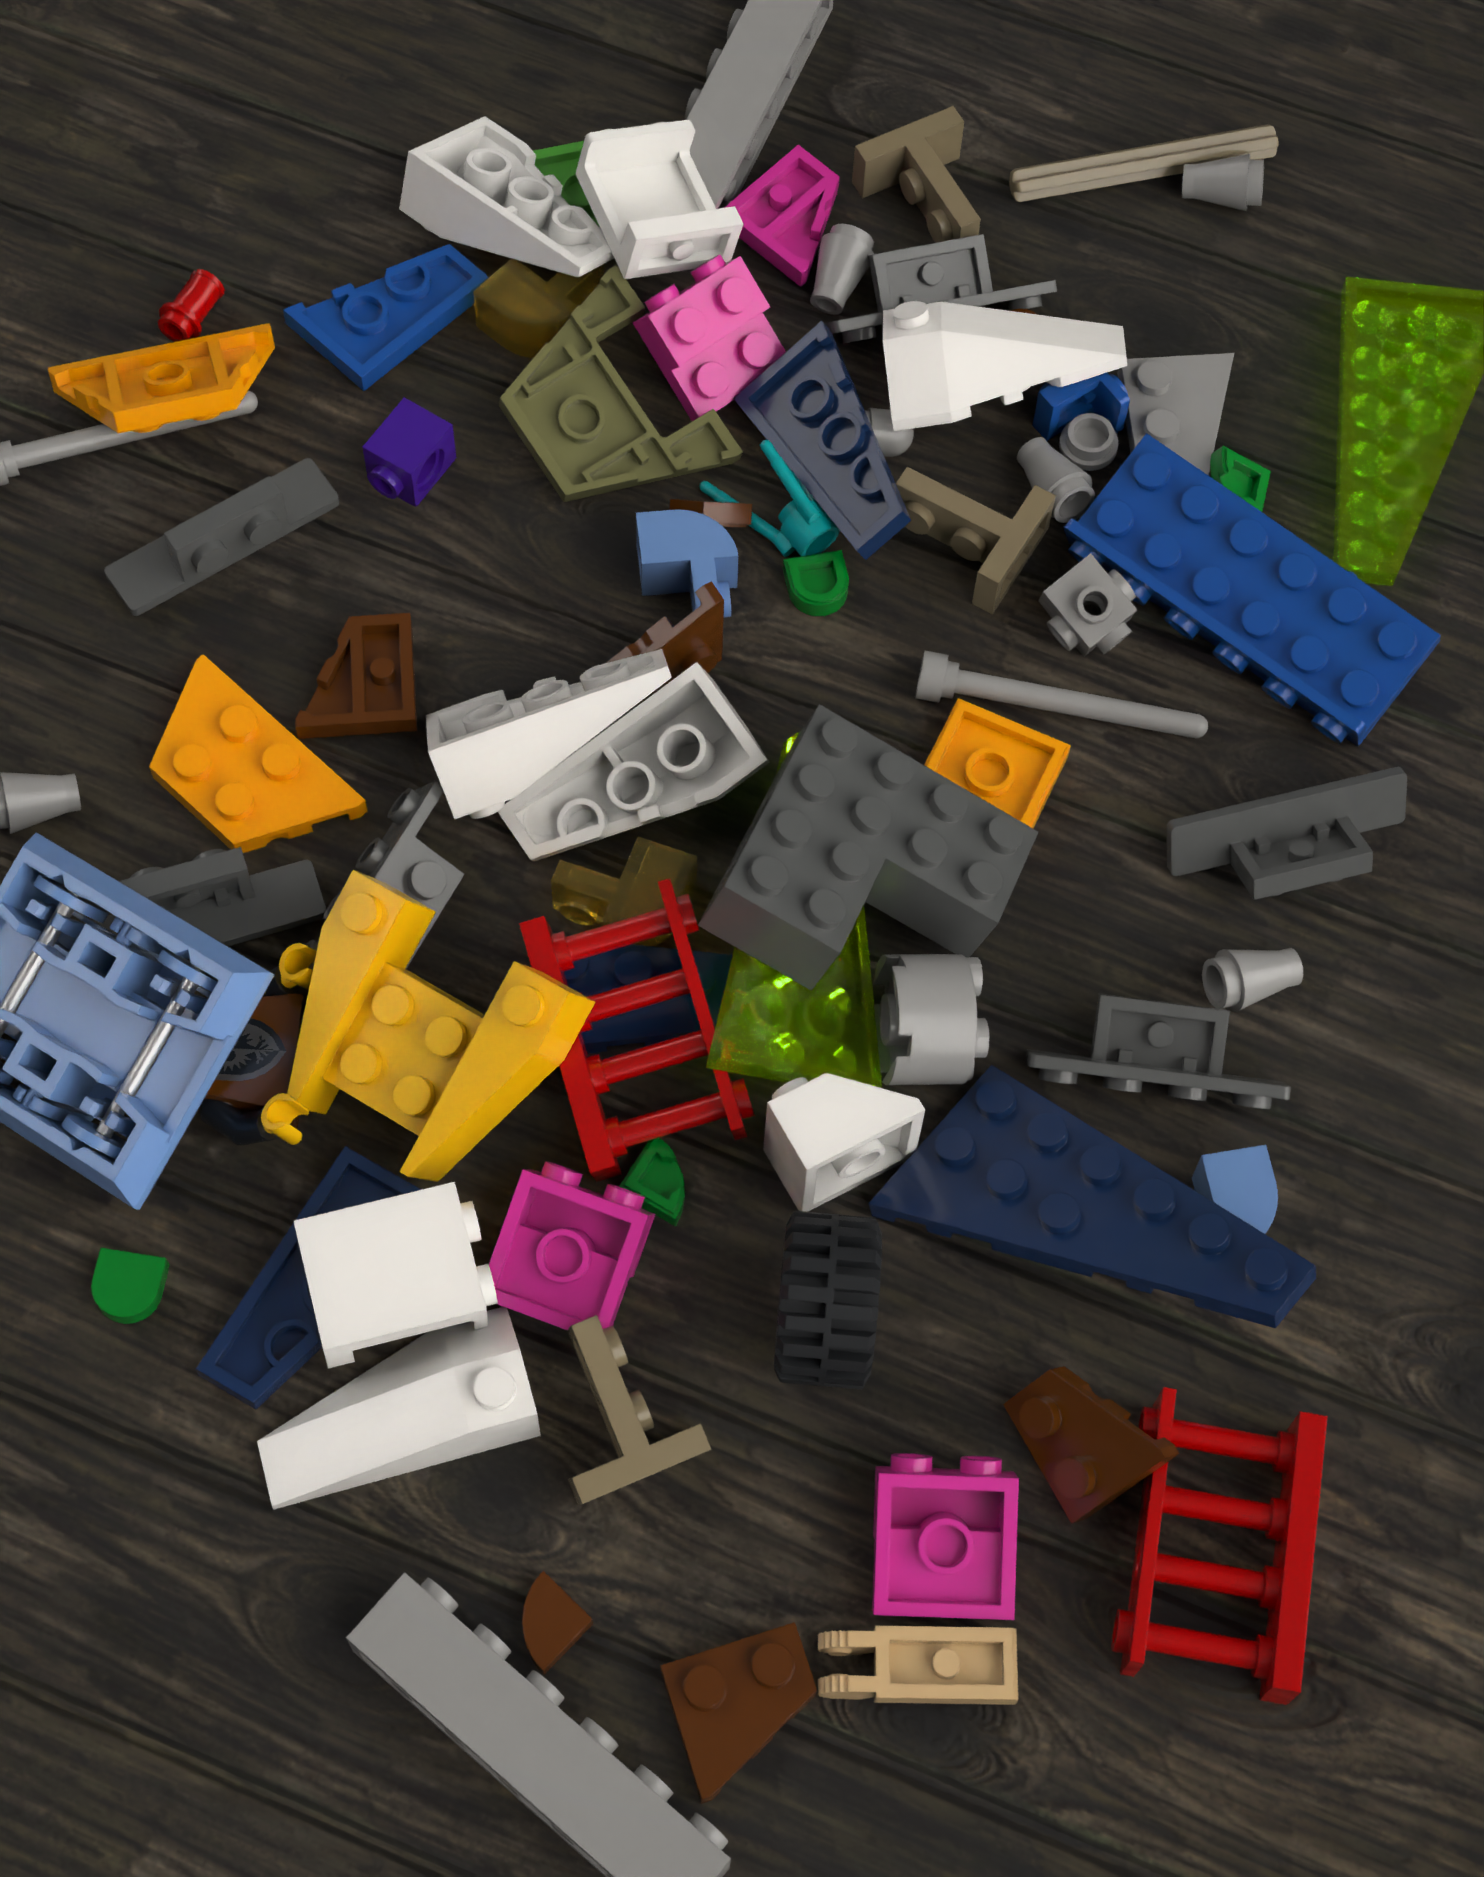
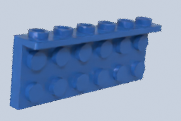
M1147 433L1080 520L1077 522L1071 518L1064 526L1068 543L1071 545L1068 552L1078 562L1091 553L1107 571L1110 572L1112 569H1115L1133 589L1136 598L1133 599L1134 602L1144 606L1150 600L1167 612L1164 620L1174 630L1191 640L1196 634L1203 637L1216 647L1212 653L1221 663L1238 674H1242L1245 668H1247L1265 681L1261 688L1268 696L1288 709H1291L1295 703L1315 716L1311 724L1324 736L1338 744H1341L1344 738L1359 747L1440 642L1441 635Z

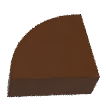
M670 499L669 510L698 512L712 518L723 527H746V525H751L752 504L688 499Z
M544 1571L536 1578L527 1594L522 1617L523 1634L529 1655L543 1675L593 1625V1619Z

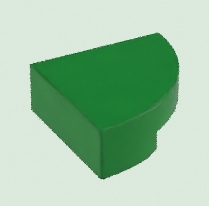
M1221 446L1211 454V477L1262 512L1271 471L1233 450Z
M656 1138L648 1141L619 1187L645 1196L642 1208L655 1213L659 1218L676 1226L684 1207V1177L673 1150L661 1138Z

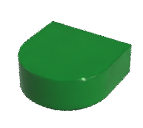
M842 550L783 559V574L789 598L799 611L811 616H827L835 613L844 605L848 595L849 576Z
M100 1248L91 1285L93 1298L100 1311L108 1319L121 1324L136 1323L149 1317L157 1309L162 1299L170 1264L165 1257Z

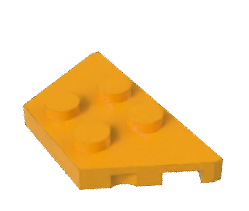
M270 323L52 366L48 367V372L54 393L117 433L128 431L146 433L159 429L163 424L187 419L205 421L219 416L222 412L236 410L275 349Z
M204 654L196 659L149 768L153 778L228 848L235 849L241 847L242 852L246 853L265 847L270 841L277 838L292 839L313 832V824L348 814L350 820H354L368 812L366 800L212 661Z

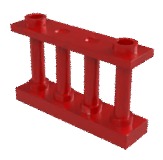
M670 878L658 881L664 908L566 937L564 931L553 934L545 916L519 923L531 968L542 971L567 986L564 971L575 968L574 961L671 932L677 946L682 969L588 996L589 999L596 1003L565 1060L559 1065L589 1172L596 1182L622 1175L617 1157L628 1154L627 1147L726 1117L734 1139L738 1140L747 1137L742 1119L755 1116L744 1078L734 1081L730 1080L687 935L700 931L689 894L676 897ZM689 993L691 994L701 1030L602 1060L600 1054L588 1057L582 1032L592 1030L591 1023ZM709 1055L719 1092L619 1122L617 1116L606 1119L599 1094L609 1092L610 1084Z
M1163 1387L1153 1408L1143 1406L1139 1419V1429L1155 1440L1164 1437L1178 1448L1272 1464L1273 1472L1282 1473L1280 1498L1272 1497L1270 1503H1263L1166 1485L1168 1462L1144 1478L1128 1610H1117L1112 1633V1652L1123 1653L1120 1675L1134 1677L1144 1665L1146 1651L1250 1669L1252 1677L1261 1679L1259 1700L1288 1705L1301 1693L1328 1416L1300 1411L1288 1427L1287 1432L1279 1430L1276 1437L1173 1419L1177 1389ZM1162 1513L1265 1531L1266 1539L1276 1540L1273 1566L1265 1565L1261 1572L1157 1553ZM1154 1581L1256 1599L1260 1608L1269 1609L1266 1636L1258 1634L1255 1641L1149 1622Z

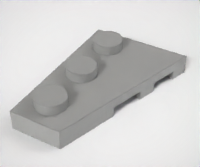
M1234 353L1127 359V366L1119 368L1117 374L1130 398L1125 420L1130 453L1147 433L1209 476L1211 454L1215 448Z

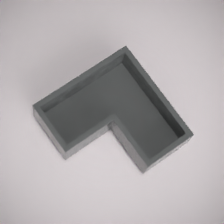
M819 704L792 744L698 926L811 991L841 953L865 902L949 951L970 957L999 923L1038 835V831Z

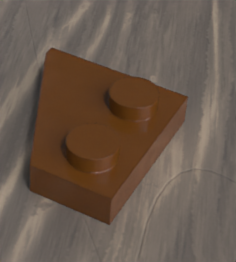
M712 581L695 591L700 600V606L674 626L670 619L664 616L646 630L640 639L626 646L606 662L609 663L660 649L663 650L672 678L636 706L696 662L709 673L716 666L717 662L722 660L724 599Z
M395 613L349 616L337 639L338 647L336 652L326 659L316 679L318 687L305 711L300 710L295 718L298 739L417 731L411 614Z
M1065 1366L1049 1369L1003 1404L1071 1524L1086 1520L1179 1454L1173 1443L1164 1437L1156 1440L1128 1421L1131 1413L1111 1399L1097 1396L1092 1391L1089 1383Z
M795 1622L660 1665V1671L701 1804L713 1800L720 1793L721 1788L751 1758L753 1759L789 1720L793 1719L816 1696L817 1688Z

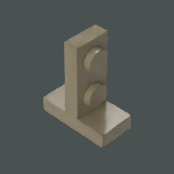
M954 106L855 146L852 184L862 198L900 183L905 199L911 205L916 204L926 218L929 233L935 243L979 235L980 217L944 166L960 157L964 120Z
M906 467L896 482L911 518V521L905 527L916 534H927L952 547L958 555L967 560L982 562L983 565L977 572L972 604L993 615L1047 532L1056 495L1034 485L1013 519H1010Z
M597 1315L570 1326L567 1332L618 1456L617 1459L568 1479L578 1505L711 1450L701 1424L649 1445L644 1432L654 1428V1423L640 1390L638 1389L630 1393L627 1391L618 1367L628 1364V1360L616 1329L613 1325L602 1329Z

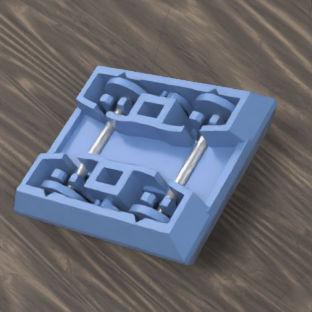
M35 833L22 846L0 885V1058L6 1061L5 1064L0 1061V1122L127 1205L140 1210L268 989L274 974L44 836ZM109 912L115 915V918L109 928L118 933V935L93 920L104 923ZM73 915L85 923L72 920L70 917ZM197 990L208 998L195 995L194 992ZM3 1033H5L18 1042L3 1039L1 1037ZM14 1078L24 1083L19 1084L17 1088L11 1086ZM96 1118L101 1122L99 1125H96L91 1121ZM114 1131L126 1137L127 1141L113 1134Z

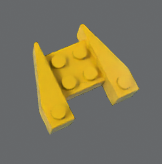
M353 870L321 928L287 1094L309 1108L310 1111L326 1114L339 1089L418 1135L419 1137L403 1164L400 1173L407 1177L438 1182L565 1060L596 1002L544 972L514 961L484 1015L405 969L436 911L385 882Z

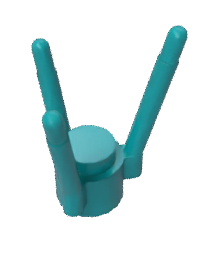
M763 440L760 444L761 450L793 500L782 509L778 516L779 521L782 523L781 531L753 512L751 525L749 526L773 542L784 557H788L795 550L800 556L822 553L836 540L840 530L788 465H786L769 440ZM702 481L699 485L700 490L714 501L739 503L708 481Z

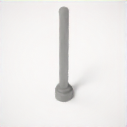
M248 390L236 410L222 412L219 416L205 421L187 419L163 424L159 429L146 433L134 431L117 433L106 425L101 424L11 446L10 440L0 442V486L10 484L8 478L20 475L18 469L252 413L258 405L257 397Z
M924 650L916 689V699L940 703L941 697L953 699L954 693L1190 738H1200L1208 730V722L1200 714L960 670L959 663L948 661L949 655Z

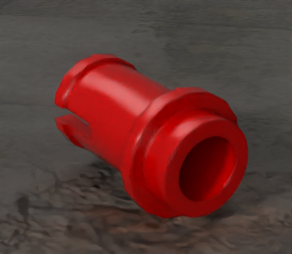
M194 270L190 275V279L173 302H165L159 309L160 319L158 320V327L161 332L174 342L199 337L202 333V321L218 299H221L225 293L224 286L220 280L206 270Z

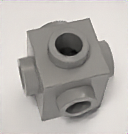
M1091 553L1044 590L1038 601L1052 617L1047 622V626L1057 641L1068 651L1076 647L1083 656H1086L1095 647H1098L1103 654H1106L1132 632L1126 622L1137 611L1136 607L1131 603L1136 598V595L1129 583L1115 569L1107 573ZM1083 605L1095 607L1099 615H1090L1085 611Z

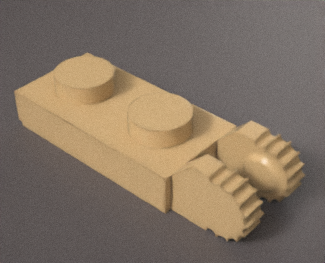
M875 1626L874 1631L839 1630L825 1631L818 1634L819 1652L828 1653L831 1656L874 1653V1676L830 1674L820 1677L818 1679L819 1697L854 1700L874 1697V1703L1016 1705L1018 1702L1016 1628Z

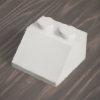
M825 1073L809 1082L805 1077L796 1078L777 1089L772 1095V1100L767 1102L763 1150L798 1211L808 1212L906 1162L917 1149L925 1108L918 1098L830 1073Z

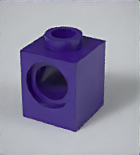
M405 397L362 447L367 478L371 485L385 497L391 499L398 497L414 507L420 504L457 458L453 424Z

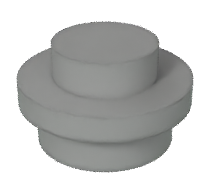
M1085 413L1075 417L1063 428L1059 440V449L1063 456L1082 470H1099L1114 460L1118 449V437L1112 424L1105 417L1094 413Z

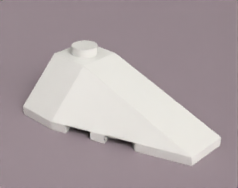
M486 116L408 151L399 210L440 238L574 277H580L614 259L601 228L583 208L570 206L561 196L563 185L554 175L544 176L534 165L536 154L525 142Z
M910 301L898 305L895 309L883 311V347L894 431L953 423L971 417L970 406L1000 397L1003 404L1008 405L1024 400L1022 392L1031 386L1046 381L1052 386L1064 387L1127 366L1123 326L948 302L925 304L920 301Z
M660 649L594 666L580 676L581 682L569 685L567 681L556 680L554 676L536 681L533 689L519 698L507 701L503 690H499L427 714L428 753L454 819L470 815L473 819H478L500 811L505 806V801L518 796L671 679L672 676L663 650Z
M696 662L542 776L518 796L507 802L498 813L530 860L535 862L717 801L770 762L715 681Z
M500 1307L487 1311L488 1327L475 1330L473 1322L470 1321L425 1333L258 1440V1448L273 1510L541 1436L534 1399L507 1308Z

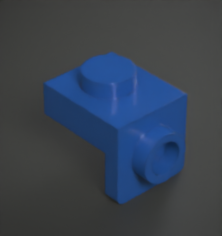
M1108 373L1064 387L1052 386L1046 382L1038 392L1032 426L1048 441L1061 433L1063 428L1075 417L1085 413H1094L1105 417L1112 424L1115 432L1118 433L1124 428L1130 398L1122 381L1117 376Z

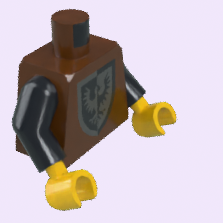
M295 943L287 947L279 960V966L270 970L274 977L197 1111L204 1123L236 1145L254 1144L281 1138L288 1144L295 1145L302 1138V1133L298 1130L299 1115H308L310 1110L287 1094L306 1005L303 994L295 993L298 992L300 986L309 990L313 970L308 967L315 961L317 950L301 943Z

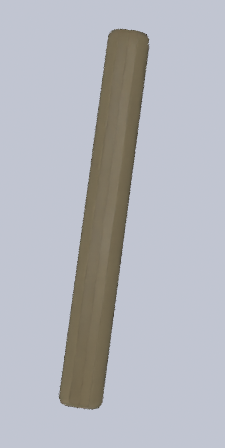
M1270 124L1015 168L1010 172L1009 187L1014 201L1025 202L1183 174L1184 164H1199L1250 154V159L1262 160L1272 158L1277 153L1279 141L1274 126Z

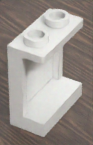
M690 120L658 122L651 125L620 129H604L590 132L585 136L575 174L624 279L696 269L721 254L725 263L732 259L743 222L735 206L716 209L690 155V147L695 134V128Z
M455 1182L294 1221L328 1368L355 1362L354 1350L470 1321L473 1322L475 1330L488 1327L486 1306L498 1304L489 1264L480 1266L475 1264L470 1243L481 1240L478 1219L473 1201L460 1203Z

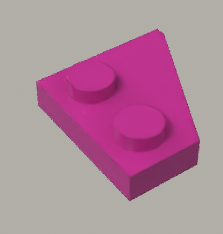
M797 145L724 208L736 207L743 222L739 238L801 287L807 282L838 193L840 177L800 145Z

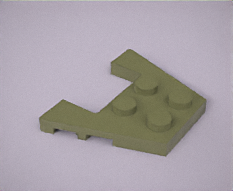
M617 265L607 270L596 288L580 306L578 305L574 309L569 320L553 339L541 348L499 400L500 409L563 502L733 464L740 460L743 453L714 409L668 437L660 436L598 343L641 318L645 310V306L628 281L623 278Z

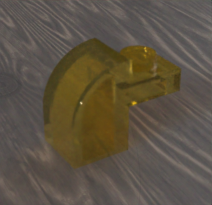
M511 258L473 291L476 325L505 349L520 356L534 358L546 343H549L569 320L574 309L578 305L580 306L599 284L601 277L604 275V264L580 277L558 272L546 282L520 261Z
M637 837L620 879L560 860L551 879L553 909L559 910L565 918L574 923L586 926L598 923L604 926L664 908L658 881L668 878L671 880L676 897L689 894L691 900L697 885L698 856ZM672 932L634 944L656 946L666 940Z

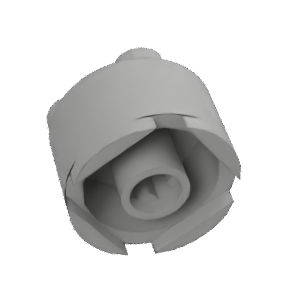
M962 954L882 955L876 966L873 985H885V994H883L880 1004H872L871 1032L878 1073H887L882 1081L885 1085L964 1084L967 1080L972 1079L975 1064L974 1058H985L989 1049V1027L985 1018H977L976 996L981 994L983 984L982 964L978 957H965Z

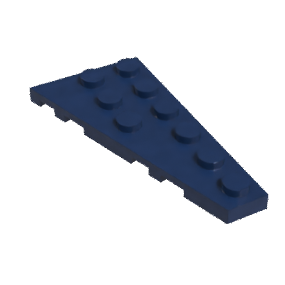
M993 1065L986 1070L868 1203L872 1216L891 1222H894L896 1217L926 1225L927 1232L951 1238L953 1233L991 1243L992 1250L1092 1277L1093 1272L1125 1280L1128 1288L1151 1294L1153 1289L1176 1294L1193 1299L1197 1307L1276 1328L1316 1279V1266Z

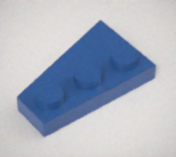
M448 244L387 268L383 278L358 288H354L351 283L331 290L332 298L307 308L301 302L283 309L285 323L361 390L365 391L490 292L489 277Z

